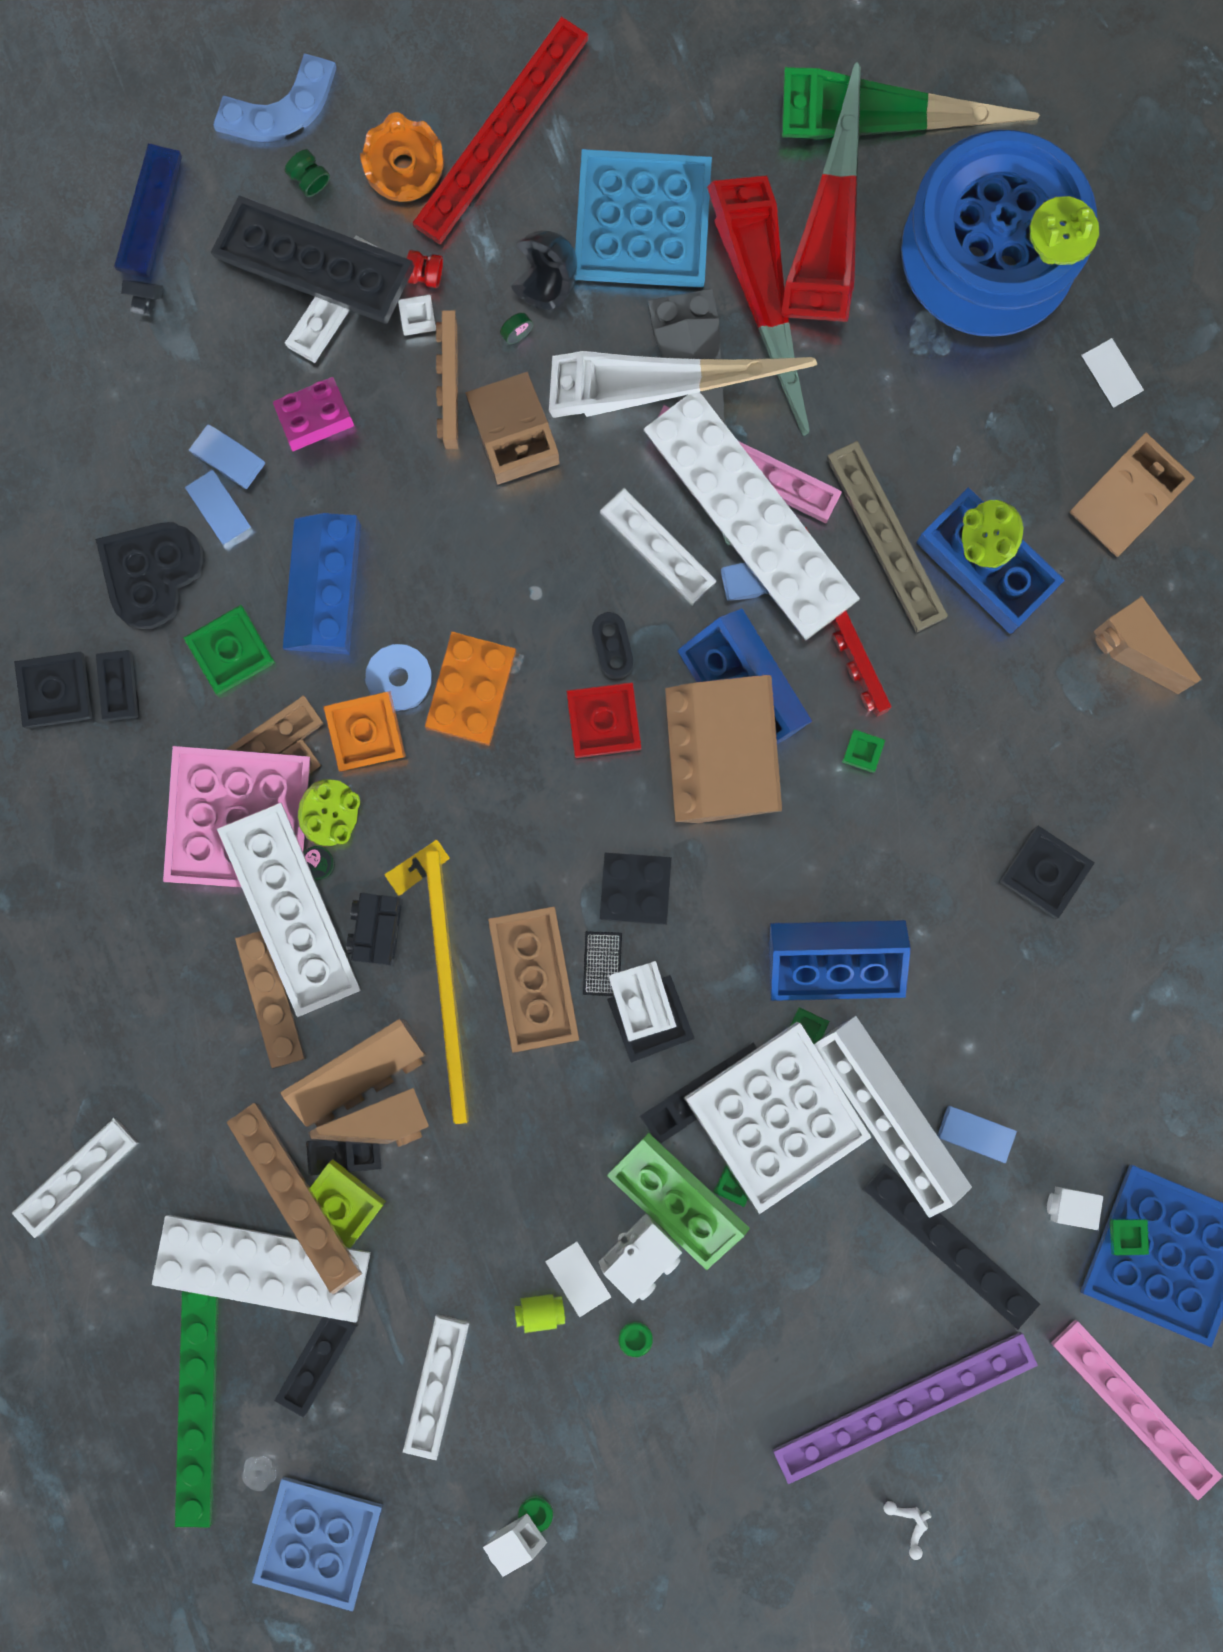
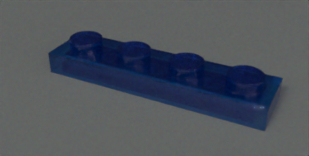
M148 143L114 264L117 271L149 278L182 159L180 151Z

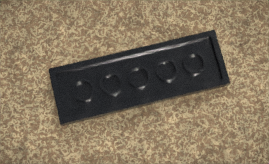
M240 195L211 250V254L218 260L385 324L388 323L415 267L412 260Z

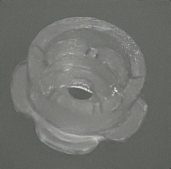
M265 1456L249 1458L244 1464L245 1470L242 1473L244 1484L255 1491L267 1489L268 1484H272L276 1478V1470L272 1467V1461ZM257 1470L262 1471L261 1476L256 1475Z

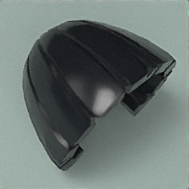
M543 230L530 233L520 239L516 246L526 255L531 267L512 284L511 288L521 299L525 298V302L529 305H535L538 309L542 307L543 310H551L563 304L572 290L577 274L576 253L571 243L558 233Z

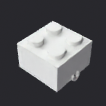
M645 1213L627 1233L619 1234L618 1242L599 1261V1265L603 1274L634 1303L638 1298L644 1300L653 1292L656 1287L654 1282L663 1272L668 1275L678 1266L681 1261L678 1257L682 1254V1251L677 1243ZM623 1236L627 1237L628 1241L626 1243L621 1241Z

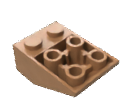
M528 372L465 392L497 485L559 464V453Z
M1145 432L1069 513L1118 557L1195 477Z

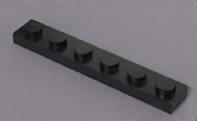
M886 1164L862 1189L1017 1330L1039 1307L1040 1303L943 1215L938 1213L929 1218L905 1181Z

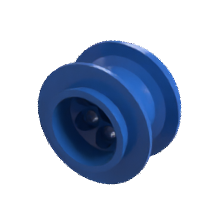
M991 130L977 133L958 141L940 154L931 164L920 183L914 205L904 227L901 247L902 263L907 281L913 293L926 310L935 318L956 330L989 337L1005 336L1024 331L1048 317L1061 304L1074 279L1085 266L1090 254L1085 259L1070 265L1047 264L1040 259L1039 254L1035 251L1032 242L1027 239L1026 234H1030L1029 226L1035 211L1044 202L1055 197L1070 196L1079 199L1093 210L1097 218V207L1091 186L1076 162L1052 142L1017 130ZM969 216L974 220L975 224L967 225L960 217ZM1060 222V225L1065 226V223ZM977 247L981 249L984 256L978 257L973 255L969 248ZM1002 257H1012L1016 265L1006 264Z

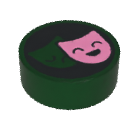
M517 313L505 321L501 327L500 334L508 344H515L530 333L534 324L526 313Z
M313 846L303 852L314 880H323L331 875L334 870L335 861L333 855L327 849Z

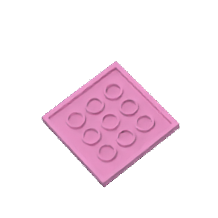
M173 746L163 882L241 887L217 829L281 802L303 852L305 835L300 829L298 809L299 803L308 789L310 756Z

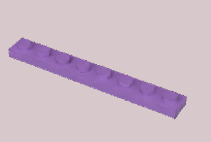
M1019 1332L773 1449V1452L787 1483L790 1484L1038 1366L1023 1333Z

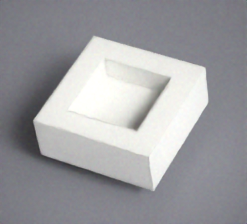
M431 295L398 300L404 336L436 331Z

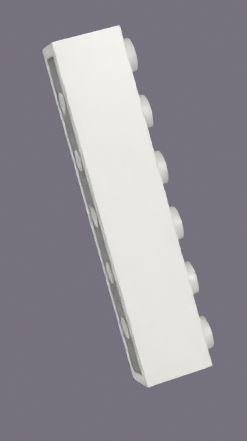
M855 1016L833 1029L816 1042L814 1046L928 1217L930 1218L954 1206L972 1186L861 1022Z

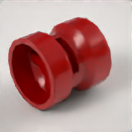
M409 250L407 259L412 260L415 267L407 283L416 284L417 282H423L427 287L437 289L442 275L443 256L436 254L424 256L420 251Z

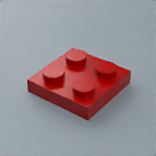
M633 682L566 691L575 758L641 750Z

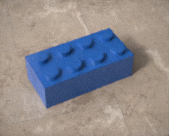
M968 487L920 535L916 543L1009 634H1012L1065 580L1023 539L1015 557H1012L1006 564L999 567L986 568L968 561L965 558L962 543L963 517L969 509H975L979 504L984 503Z

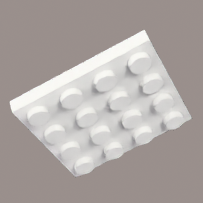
M799 1022L794 1023L684 1097L751 1205L759 1214L871 1138Z

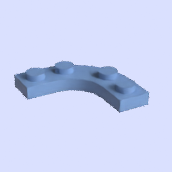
M304 53L293 87L288 95L276 103L258 105L223 96L213 124L215 131L251 141L273 142L286 139V135L302 127L305 129L316 119L326 102L337 68L335 62Z

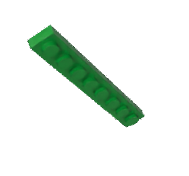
M182 1291L175 1527L210 1528L212 1525L219 1297Z

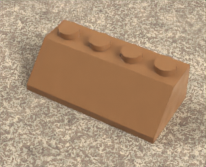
M398 1019L280 1093L306 1127L313 1124L319 1127L335 1119L333 1112L342 1106H345L348 1111L363 1102L365 1099L362 1094L371 1088H374L377 1093L392 1084L394 1081L391 1076L402 1069L405 1074H408L421 1066L423 1063L420 1058L425 1056L426 1052L408 1022L404 1019Z

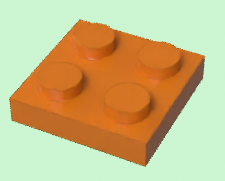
M391 691L323 706L339 772L406 756Z

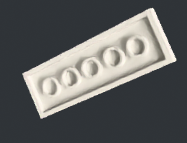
M282 802L218 828L220 838L297 1017L361 991Z
M166 1215L152 1285L356 1323L358 1321L371 1252L347 1248L363 1274L335 1294H332L327 1289L297 1238Z

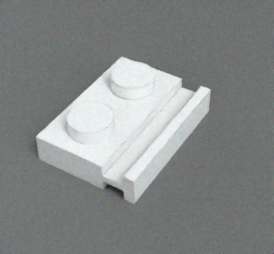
M656 961L608 976L628 1041L676 1027Z

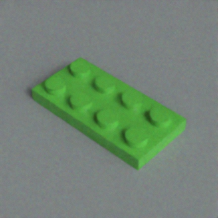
M650 1133L607 1175L706 1270L740 1241L750 1229Z

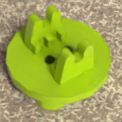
M1070 196L1055 197L1044 202L1035 211L1029 226L1030 240L1035 251L1039 254L1040 259L1047 264L1070 265L1085 259L1093 251L1099 237V222L1093 210L1083 201ZM1060 222L1065 223V226H1061Z
M988 500L979 504L975 509H969L963 517L962 543L964 555L968 561L981 567L996 568L1006 564L1012 557H1015L1022 543L1024 528L1021 516L1014 506L1002 500Z
M323 779L313 783L305 791L298 809L300 829L306 838L317 845L323 846L346 843L350 839L351 832L357 822L358 808L360 806L358 794L352 792L349 786L339 780Z

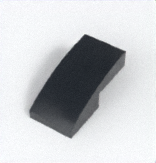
M335 1140L306 1141L309 1176L320 1175L332 1159L348 1172L381 1169L380 1145L377 1143Z

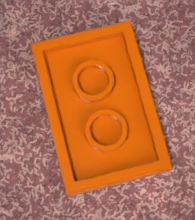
M451 632L425 728L490 746L516 649Z

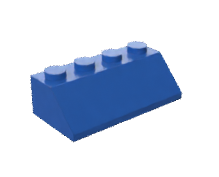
M320 513L294 519L283 650L350 655L361 524L357 515Z
M742 608L719 617L677 650L696 682L771 675L777 745L812 722Z
M906 920L770 923L769 963L771 1001L906 998L911 950Z

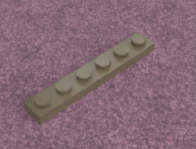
M858 441L829 454L827 460L916 633L946 619L948 615Z

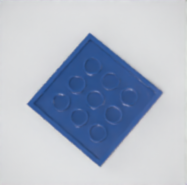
M1129 1164L1080 1292L1212 1348L1223 1319V1203ZM1110 1219H1147L1149 1255H1112Z

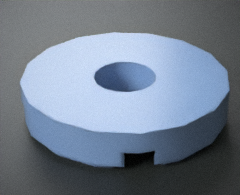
M392 644L380 649L370 659L366 668L365 683L370 695L391 691L395 711L417 707L427 697L432 686V672L427 659L417 649L408 645ZM397 669L405 670L408 673V680L402 686H394L390 683V675Z

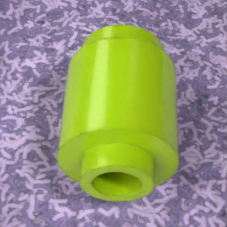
M553 1294L520 1298L521 1305L514 1306L517 1327L523 1326L524 1333L557 1329V1325L565 1324L562 1296L553 1297Z

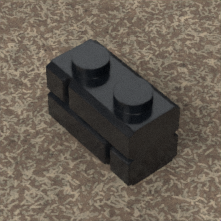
M360 893L359 900H353L351 920H356L354 934H348L346 953L351 954V961L394 966L403 899Z

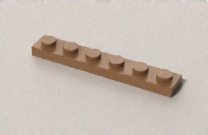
M253 1103L226 1123L329 1292L335 1294L363 1273L259 1105Z

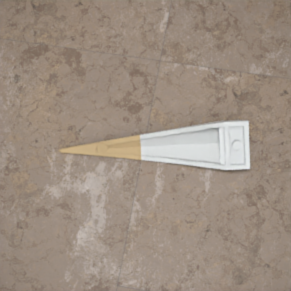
M589 351L552 356L549 412L553 418L585 413L586 417L808 368L817 365V362L813 357L737 360L680 359Z

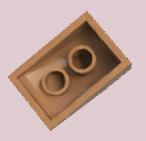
M1142 596L1110 617L1094 631L1097 636L1095 641L1102 652L1105 654L1109 653L1112 659L1176 694H1180L1202 680Z
M412 1088L319 1126L308 1133L311 1139L389 1144L396 1141L399 1147L423 1137L420 1130L429 1127L415 1090Z

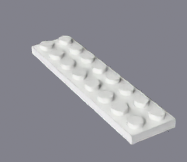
M700 392L688 394L644 428V432L805 641L859 601V596Z

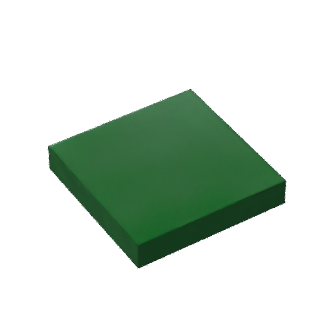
M242 605L235 607L183 637L217 696L275 664L273 657Z

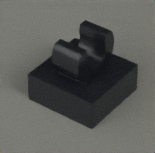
M123 280L121 294L133 295L131 312L149 314L151 299H162L163 285Z

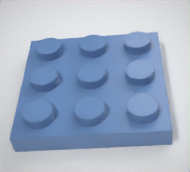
M283 1476L252 1583L353 1611L383 1505Z

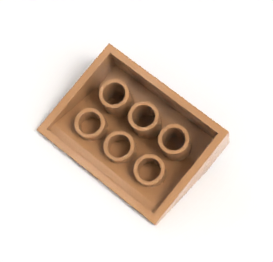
M771 675L696 682L665 688L675 822L704 823L782 811Z

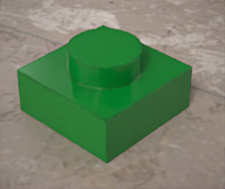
M854 729L842 763L874 773L885 739Z
M1110 1219L1112 1255H1149L1147 1219Z

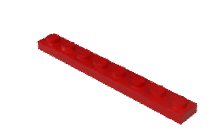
M561 16L414 219V228L441 245L588 41V33Z

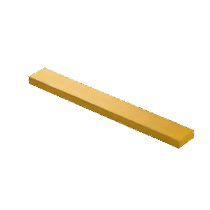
M439 851L426 852L425 861L453 1123L461 1124L468 1123L469 1116L441 854Z

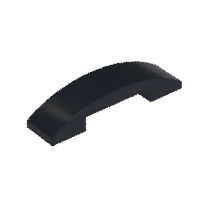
M752 1042L640 1115L639 1117L650 1134L661 1144L697 1120L684 1097L756 1050L755 1043Z

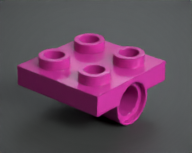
M334 377L316 382L309 387L273 401L292 451L354 426Z

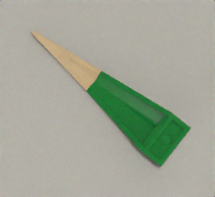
M785 67L782 137L814 138V140L834 138L851 76L819 68ZM860 78L859 136L1036 120L1040 116L1036 112L935 95Z

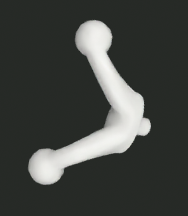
M887 1501L884 1504V1512L886 1514L916 1520L917 1524L912 1533L909 1555L912 1559L919 1560L923 1555V1551L918 1546V1542L923 1532L928 1529L926 1520L932 1517L931 1513L927 1511L922 1514L918 1507L897 1508L893 1501Z

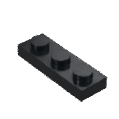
M322 1317L274 1401L305 1418L358 1324Z

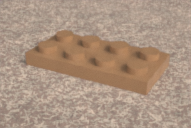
M555 907L488 919L512 1053L578 1041L579 1035Z

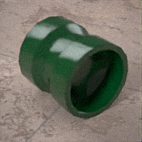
M308 149L297 152L285 165V173L291 180H296L299 183V189L306 197L319 193L330 180L329 172L323 166L316 164L315 156Z

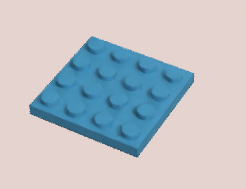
M582 149L575 245L577 257L575 280L704 288L710 198L707 186L711 181L712 157Z

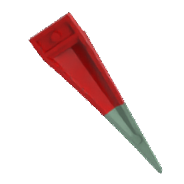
M858 62L854 64L824 171L786 280L781 314L787 318L848 322L855 279L861 67Z
M766 175L712 181L707 186L717 216L714 222L771 359L795 358L789 318L781 314L785 287L781 260L778 210L768 177ZM794 370L777 374L802 435L805 436L809 433L810 429L798 372Z

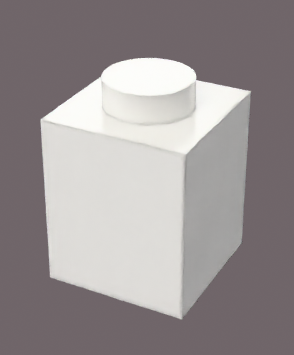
M1055 1186V1192L1050 1193L1048 1198L1047 1213L1051 1214L1050 1220L1056 1223L1098 1230L1103 1196Z
M525 1514L498 1530L483 1548L488 1554L490 1561L504 1577L533 1560L547 1542L529 1515Z

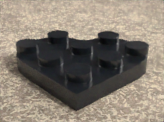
M157 523L95 539L110 603L116 615L129 627L154 629L172 619L177 613L178 589L190 584L192 580L197 579L201 575L203 549L198 538L188 528L177 523Z

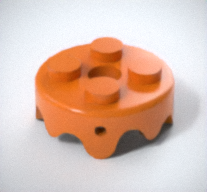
M399 112L389 114L382 124L368 131L363 152L360 153L367 181L377 193L389 200L406 202L420 199L437 185L442 176L444 158L440 139H438L425 121H411ZM400 155H408L412 158V162L406 168H399L394 164L395 159Z

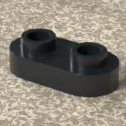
M613 612L602 613L596 617L592 625V634L600 667L607 677L622 679L631 672L633 667V655L626 626L618 614ZM612 626L615 629V633L612 636H606L602 632L603 628ZM613 658H620L623 661V665L620 668H613L610 661Z

